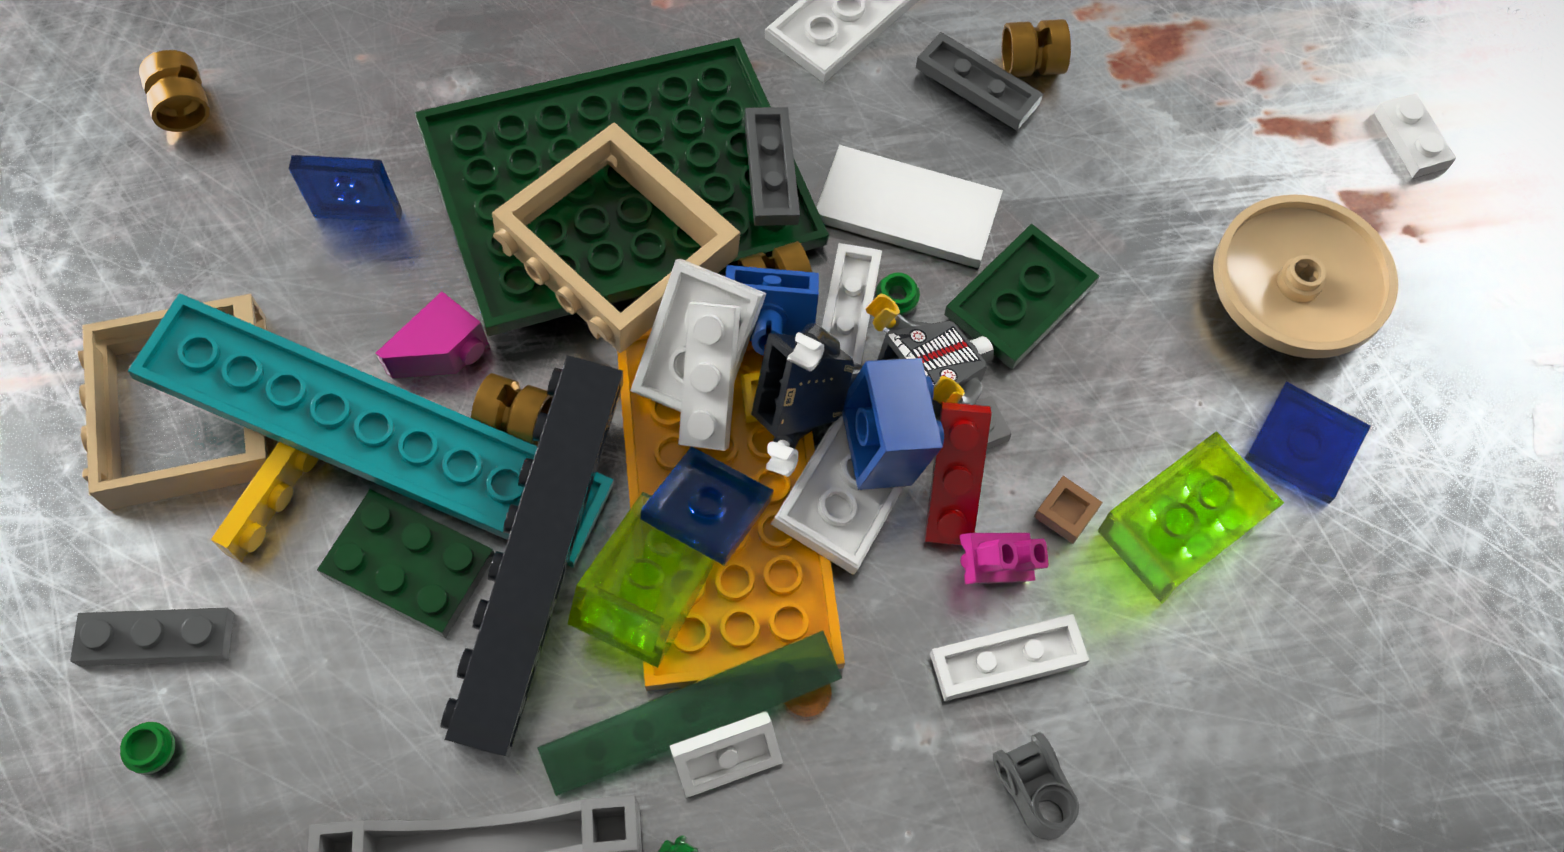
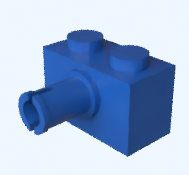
M727 265V278L767 293L750 338L754 350L760 355H764L768 334L777 333L796 336L807 324L816 323L819 273Z

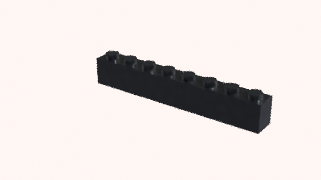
M566 355L563 368L555 367L552 372L547 395L553 396V400L548 414L540 412L536 421L533 440L538 441L539 444L534 459L526 457L521 468L518 486L525 488L519 506L511 504L506 515L503 532L510 535L504 553L496 551L491 562L488 580L494 581L489 601L481 599L475 612L472 628L479 630L474 648H465L460 659L457 678L464 680L458 699L450 697L446 704L440 725L441 728L447 729L444 740L510 757L622 390L623 370Z

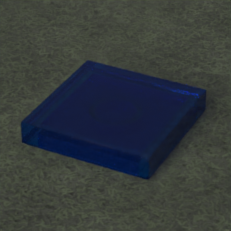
M305 155L291 156L288 169L314 218L400 222L402 208L382 160Z
M1286 381L1244 459L1330 504L1335 499L1371 425Z
M690 447L643 506L640 520L725 566L772 500L774 490L698 449Z

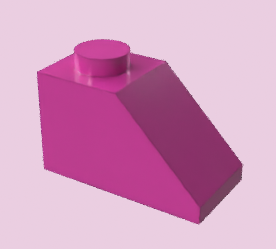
M441 291L375 354L386 374L392 379L457 374L466 365L476 362L483 354L485 346L489 343L481 322Z

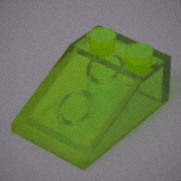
M642 492L577 583L567 624L658 668L680 632L728 538L729 532Z

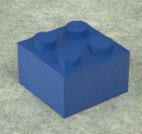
M922 358L866 361L848 390L842 416L858 490L912 486L943 448L944 430L942 423L936 420L932 405L934 395L933 383L931 378L925 375Z

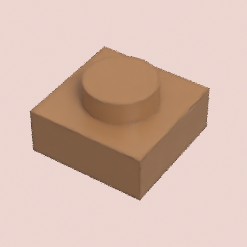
M1062 476L1038 508L1034 517L1074 544L1103 502L1065 476Z

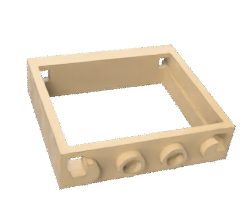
M612 123L493 211L492 217L495 230L493 237L502 244L503 253L508 256L514 254L524 264L528 275L537 284L543 285L545 283L555 292L558 302L568 313H577L587 322L589 330L597 340L602 337L619 353H622L653 327L671 273L620 313L529 230L526 225L608 164L701 246L697 252L685 261L719 273L738 257L740 231L616 123Z
M252 294L203 302L206 305L267 330L265 314ZM168 309L82 325L83 350L78 351V357L84 369L85 384L80 385L79 396L82 406L86 410V425L81 428V440L84 449L87 451L88 468L83 470L82 477L88 481L89 495L93 496L108 510L251 482L278 444L276 440L244 427L246 453L122 478L116 355L141 351Z

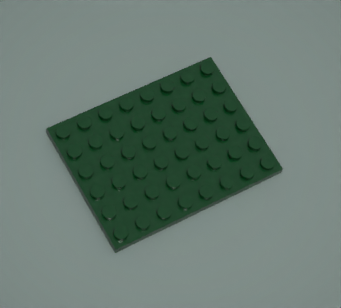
M740 38L414 112L487 337L570 315L558 302L555 292L545 283L543 285L537 284L528 275L524 264L514 254L508 256L503 253L502 244L493 237L495 230L492 212L612 123H616L740 231L738 257L728 265L738 266V259L761 252L767 257H771L774 248L797 241L801 243L805 251L827 245L829 234L795 159L794 165L800 211L798 225L754 226L744 120L745 108L771 106ZM608 164L526 225L529 230L610 304L645 294L672 272L676 259L687 260L701 248L695 240ZM727 266L717 274L726 273Z

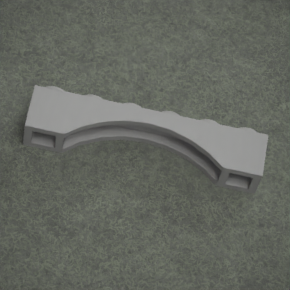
M634 794L581 799L545 808L477 817L427 820L364 819L309 824L308 852H642L640 805Z

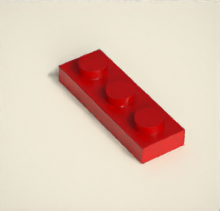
M941 402L939 421L942 423L944 430L943 448L934 457L925 527V542L961 545L960 535L975 533L992 416L990 406Z

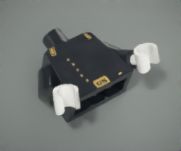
M816 323L807 324L796 336L777 333L768 334L751 415L774 436L773 441L769 442L767 446V452L771 459L766 464V469L789 477L796 468L798 462L796 446L799 440L818 426L837 421L842 416L848 390L862 368L860 364H854L853 359L840 349V342L836 337Z

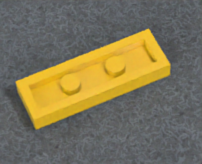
M278 442L210 540L225 555L242 562L248 552H254L261 545L266 535L265 527L276 512H281L287 507L293 496L294 485L303 472H309L315 466L318 458Z

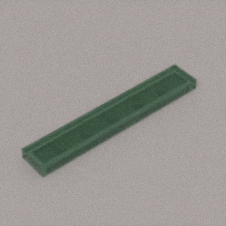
M821 630L539 745L537 749L554 793L558 796L670 750V745L743 720L840 680L842 676L825 633Z

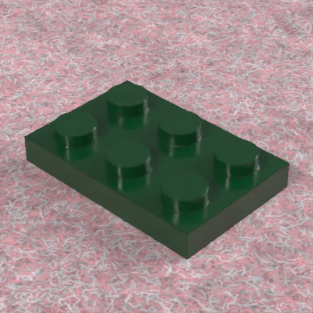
M1031 223L946 306L944 315L972 338L984 336L989 339L994 349V355L1013 370L1097 284L1100 276Z
M370 489L317 571L323 577L446 638L489 568L495 552L492 548Z

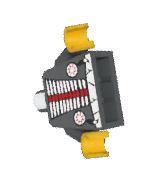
M880 293L865 308L868 314L875 317L873 319L875 329L877 331L883 330L886 333L877 360L922 358L925 375L929 376L933 383L934 395L932 405L936 418L940 417L941 402L975 405L982 393L981 381L987 369L986 363L992 361L994 357V349L989 339L981 336L969 341L958 326L951 321L925 323L907 320L899 314L900 310L897 304L889 296Z

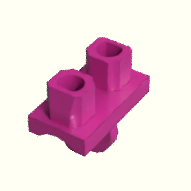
M967 533L960 535L961 545L965 549V553L960 559V563L966 571L964 575L965 584L1035 581L1034 570L1048 568L1049 562L1045 539H1031L1030 533Z

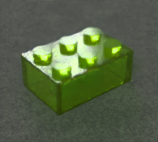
M1216 431L1113 508L1099 527L1098 532L1160 603L1163 604L1264 525L1284 502Z

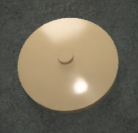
M1295 194L1281 195L1252 204L1238 214L1230 223L1218 244L1214 257L1213 274L1216 290L1230 317L1241 329L1258 342L1292 356L1328 358L1359 348L1368 342L1388 320L1397 300L1398 274L1389 248L1378 232L1368 222L1348 208L1319 197Z

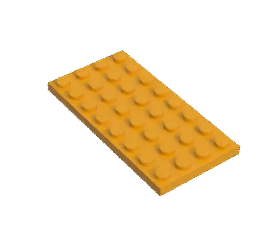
M652 328L649 329L622 353L617 351L618 368L623 370L621 404L646 691L844 668L845 660L831 561L771 525L815 452L812 431L799 440L796 446L798 462L794 472L789 477L766 469V464L771 459L767 452V446L769 442L773 441L774 436L758 420L746 423L741 374L760 372L764 355H760L754 350L752 341H749L734 382L729 448L722 451L678 445L681 412L630 391Z

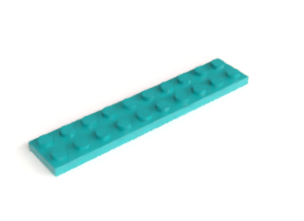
M181 293L177 295L128 369V373L134 380L507 540L510 534L503 532L507 512L511 504L519 506L525 488L518 486L521 468L526 457L534 459L537 446ZM596 472L568 563V566L574 568L613 487L614 479Z

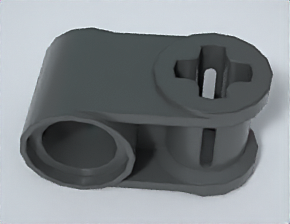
M1038 732L1032 735L1031 742L1007 753L1003 750L993 753V761L998 775L1005 788L1012 795L1030 831L1039 838L1047 840L1056 839L1063 835L1075 822L1079 814V802L1060 768L1053 747L1044 734ZM1050 800L1057 803L1062 809L1063 821L1055 823L1045 819L1040 812L1039 802Z

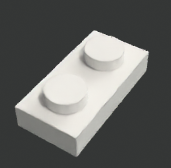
M1417 93L1379 103L1374 114L1412 178L1451 167L1457 157Z
M767 711L670 745L686 798L783 763L773 725Z

